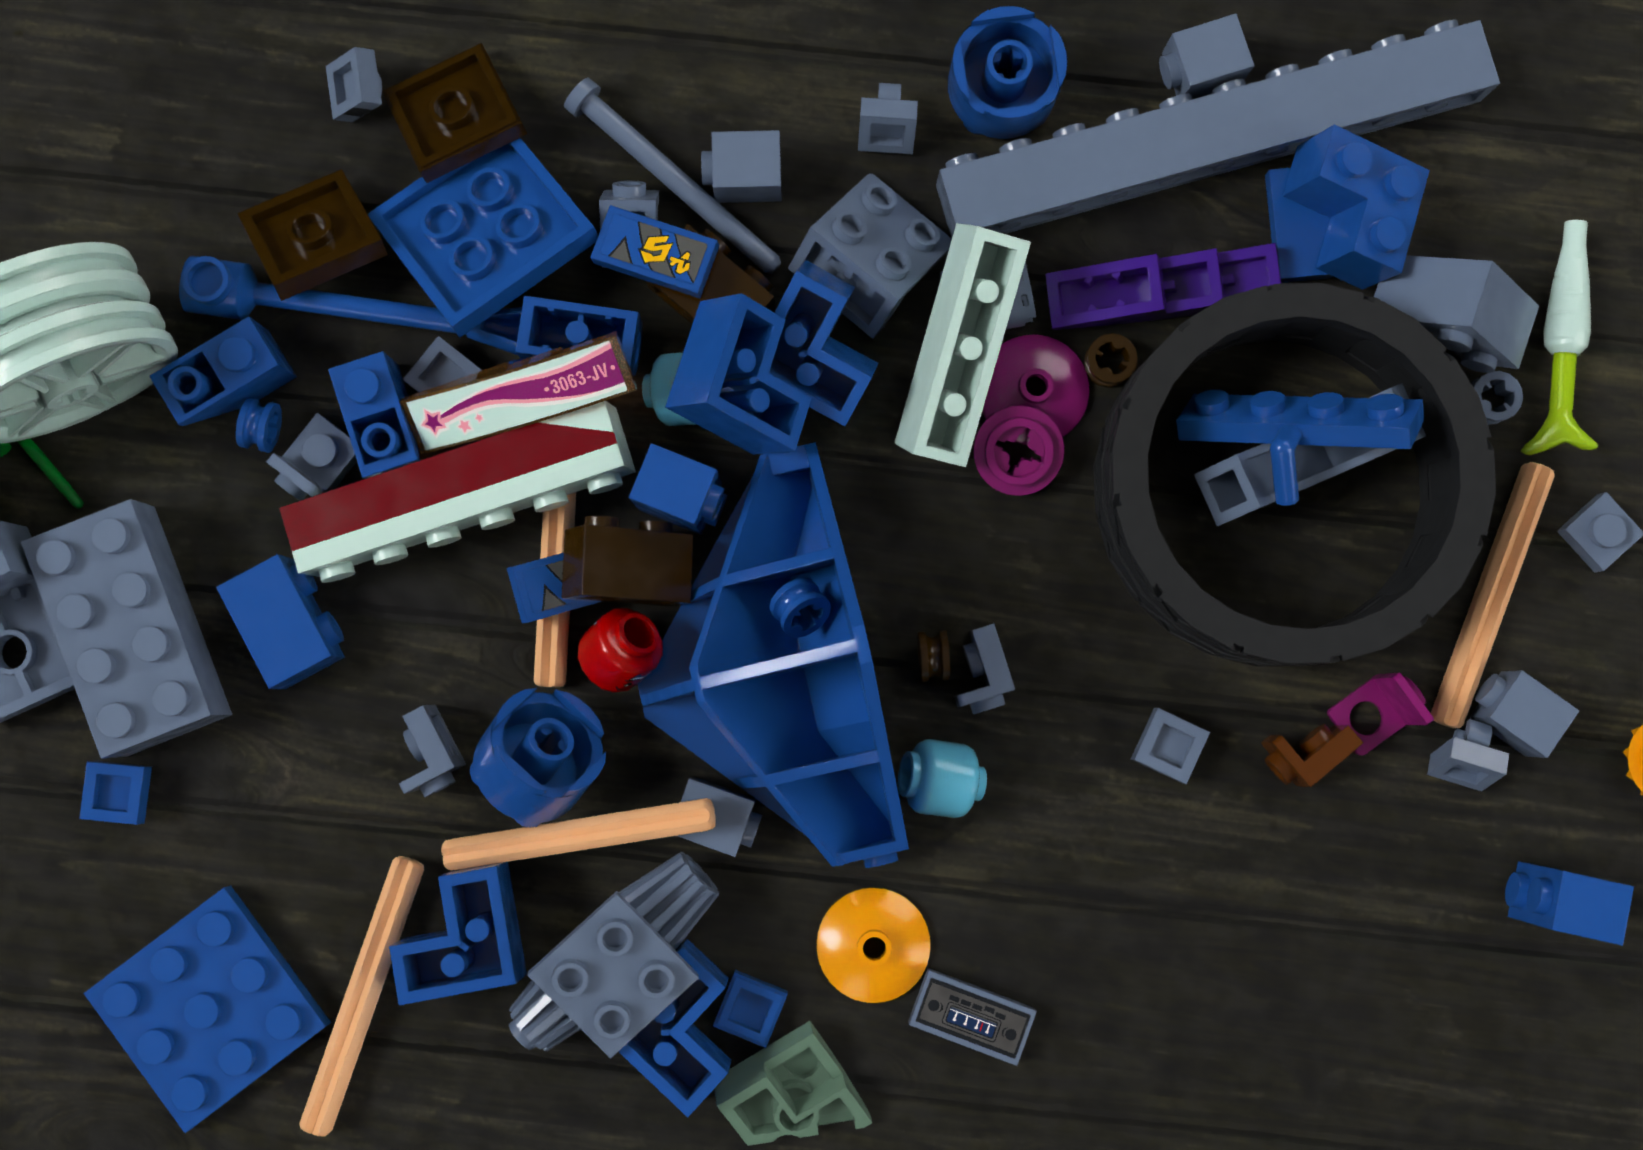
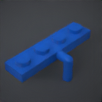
M1207 390L1199 394H1193L1177 418L1176 423L1178 438L1183 441L1271 444L1270 455L1275 501L1279 505L1288 506L1299 501L1295 449L1298 445L1411 449L1424 422L1423 399H1403L1396 394H1380L1371 398H1343L1342 395L1333 392L1303 397L1285 396L1277 391H1265L1255 395H1228L1223 390Z

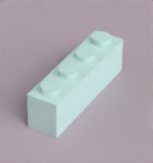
M956 223L895 439L896 445L915 455L966 467L1031 244L1030 241L979 226Z

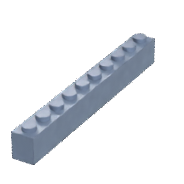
M1456 19L1444 21L1428 28L1424 32V36L1409 40L1405 39L1404 34L1393 35L1372 45V50L1353 55L1351 49L1339 50L1321 58L1318 61L1319 65L1301 70L1298 64L1285 65L1269 72L1265 76V80L1247 85L1245 79L1231 80L1215 87L1212 90L1213 94L1193 99L1189 93L1180 94L1160 103V109L1139 114L1137 108L1126 109L1109 116L1106 119V124L1086 129L1084 123L1068 125L1055 131L1052 139L1032 144L1030 138L1014 140L1000 147V153L979 158L977 153L957 156L946 162V168L939 170L936 183L951 238L953 237L956 223L979 226L1007 234L1291 155L1296 152L1298 145L1334 124L1359 136L1481 102L1500 84L1481 20L1460 26Z

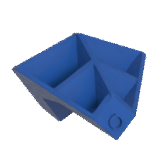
M816 442L797 446L796 451L761 454L750 482L691 587V603L681 605L662 639L663 656L657 668L638 684L644 716L805 834L832 867L863 860L865 868L898 861L897 852L909 849L867 634ZM798 578H810L818 585L820 593L830 602L831 611L829 617L821 627L811 634L799 638L790 637L783 631L780 622L771 614V599L784 584Z

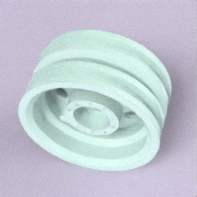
M105 242L72 243L33 251L0 263V444L38 437L88 420L148 388L153 384L149 376L176 360L178 347L171 334L165 331V321L158 308L149 304L150 291L143 278L137 274V265L132 255L124 247Z

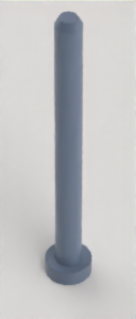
M587 77L575 86L568 95L564 108L575 117L585 114L764 273L773 274L780 267L781 260L771 248L598 97L601 90L599 85Z

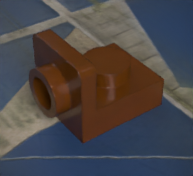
M1322 724L1298 743L1302 750L1299 755L1281 735H1269L1261 744L1269 753L1264 759L1267 766L1284 784L1288 785L1293 781L1296 786L1312 787L1361 746L1363 742L1349 725L1332 726L1329 729L1326 724Z

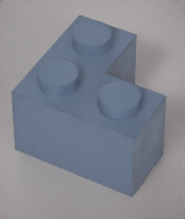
M1406 255L1402 273L1379 282L1374 294L1375 298L1415 318L1448 350H1452L1461 358V365L1483 373H1493L1496 367L1519 369L1539 305L1493 261Z

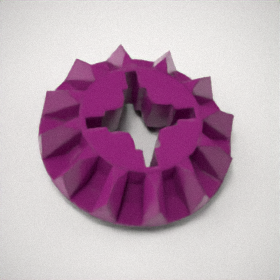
M1010 405L996 413L990 414L975 436L973 457L981 477L992 488L1008 495H1028L1043 489L1056 477L1064 458V442L1058 426L1048 415L1035 407ZM1026 427L1028 428L1026 444L1041 458L1037 459L1031 456L1029 459L1021 457L1017 465L1014 464L1012 471L1008 472L1010 455L996 442L997 440L1004 443L1006 440L1015 442L1019 434H1023Z

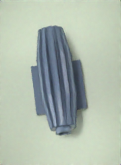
M681 851L620 892L616 891L528 971L527 976L531 981L509 1009L513 1019L509 1023V1028L516 1040L528 1050L537 1047L544 1051H549L576 1032L582 1030L611 1059L699 978V974L675 950L719 896L716 885L711 881L707 873L689 855Z

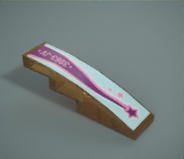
M617 331L566 349L559 347L510 364L508 361L402 398L399 402L420 453L424 454L570 413L636 391L637 385Z

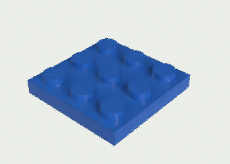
M521 138L428 183L425 182L423 177H420L368 213L373 225L459 338L596 243L598 238L597 231L592 223Z
M231 885L222 888L83 993L184 1133L193 1129L331 1023Z

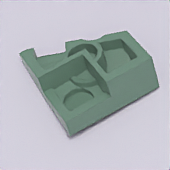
M811 1021L806 1022L766 1048L730 1068L729 1073L714 1088L717 1107L747 1146L773 1142L784 1135H793L799 1138L819 1135V1125L853 1120L855 1129H860L873 1123L870 1112L849 1077Z

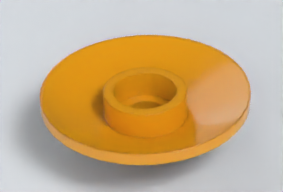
M862 888L842 896L826 912L818 930L817 955L823 973L838 991L857 1001L881 1003L902 996L922 977L930 956V935L922 914L906 897L885 888ZM872 937L880 938L885 943L884 953L877 958L868 957L863 951L864 943Z

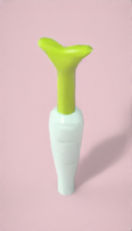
M1568 220L1564 222L1562 248L1552 281L1543 329L1544 346L1553 355L1549 412L1535 437L1520 450L1526 455L1544 452L1563 443H1568L1581 450H1595L1598 448V443L1579 427L1572 413L1577 356L1588 347L1591 335L1590 279L1586 248L1588 222L1584 220Z

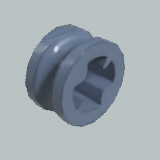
M1495 371L1471 381L1472 386L1479 395L1488 425L1507 420L1514 416L1521 408L1523 401L1522 388L1518 380L1509 373ZM1491 385H1494L1496 395L1504 396V404L1495 407L1494 411H1491V402L1482 400L1481 396L1482 392L1492 388Z

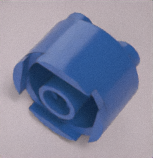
M1016 6L993 8L976 17L960 36L954 48L949 71L948 93L956 114L969 132L996 139L1016 138L1041 126L1051 113L1066 76L1067 54L1059 33L1051 24L1048 27L1044 22L1034 17V12ZM999 69H1006L1008 77L1012 79L1005 78L1002 73H997Z
M537 688L525 689L511 696L503 704L475 748L473 762L470 766L471 779L478 785L482 794L492 806L503 814L515 819L518 824L524 827H537L543 822H549L565 815L597 778L605 764L606 752L603 754L601 740L604 731L600 720L582 700L568 692L557 689L553 694L535 692Z

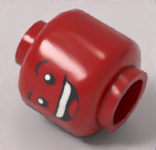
M616 608L604 614L584 633L578 644V659L583 672L595 685L603 690L614 693L625 692L638 685L657 668L663 656V642L655 624L639 611L629 608Z

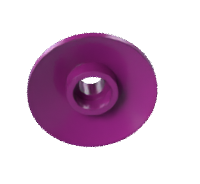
M1023 335L1012 338L1001 344L982 413L987 420L990 414L996 413L1010 405L1035 407L1055 422L1062 437H1064L1079 423L1088 404L1089 381L1086 370L1079 357L1067 345L1054 338L1043 335ZM1031 377L1042 379L1046 385L1045 393L1040 396L1031 395L1026 389V381ZM1025 427L1023 434H1019L1015 443L1027 445L1028 436L1026 433L1028 428Z

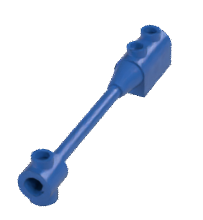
M190 256L185 261L181 272L179 284L180 303L183 310L189 313L243 320L250 315L256 305L455 333L435 307L309 289L281 301L273 284L260 283L252 265L248 263L220 260L210 256ZM524 296L522 307L502 308L465 335L469 339L518 355L521 360L539 363L610 341L621 374L635 376L641 353L643 322L639 312Z

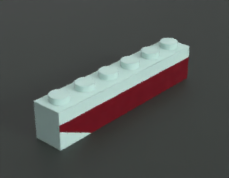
M602 399L280 507L279 509L298 574L317 576L321 578L322 583H327L354 575L356 573L354 565L372 559L375 565L388 564L404 559L408 556L407 548L427 542L428 547L432 548L453 543L462 538L460 530L478 524L481 525L482 530L494 529L515 521L514 512L534 506L536 512L559 508L569 503L567 495L587 488L590 494H599L616 489L623 485L621 477L636 471L617 409Z

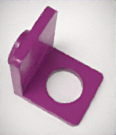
M1401 673L1376 674L1327 711V715L1335 726L1349 725L1361 739L1363 744L1354 751L1357 755L1367 754L1405 725H1428L1434 720L1424 705L1426 700L1422 692L1408 677L1403 676ZM1364 701L1374 704L1381 715L1378 729L1369 735H1362L1356 732L1350 723L1351 710L1356 704Z

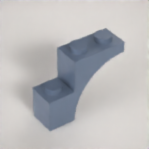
M1402 383L1376 394H1396L1403 399H1409ZM1422 426L1415 441L1426 437ZM1261 444L1194 474L1217 526L1275 502L1270 455L1271 444ZM1298 445L1295 449L1298 490L1306 489L1396 449Z

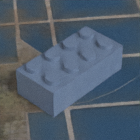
M129 499L21 541L101 759L130 756L232 715L154 506Z

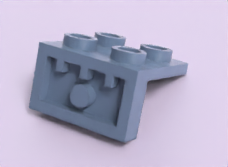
M868 174L810 227L788 269L795 274L796 270L807 260L855 286L842 314L874 339L886 326L905 295L949 251L952 238L874 174Z

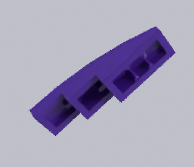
M1276 243L1220 253L1215 248L1159 258L1157 254L1045 274L1053 330L1193 316L1224 297L1262 286L1281 283Z

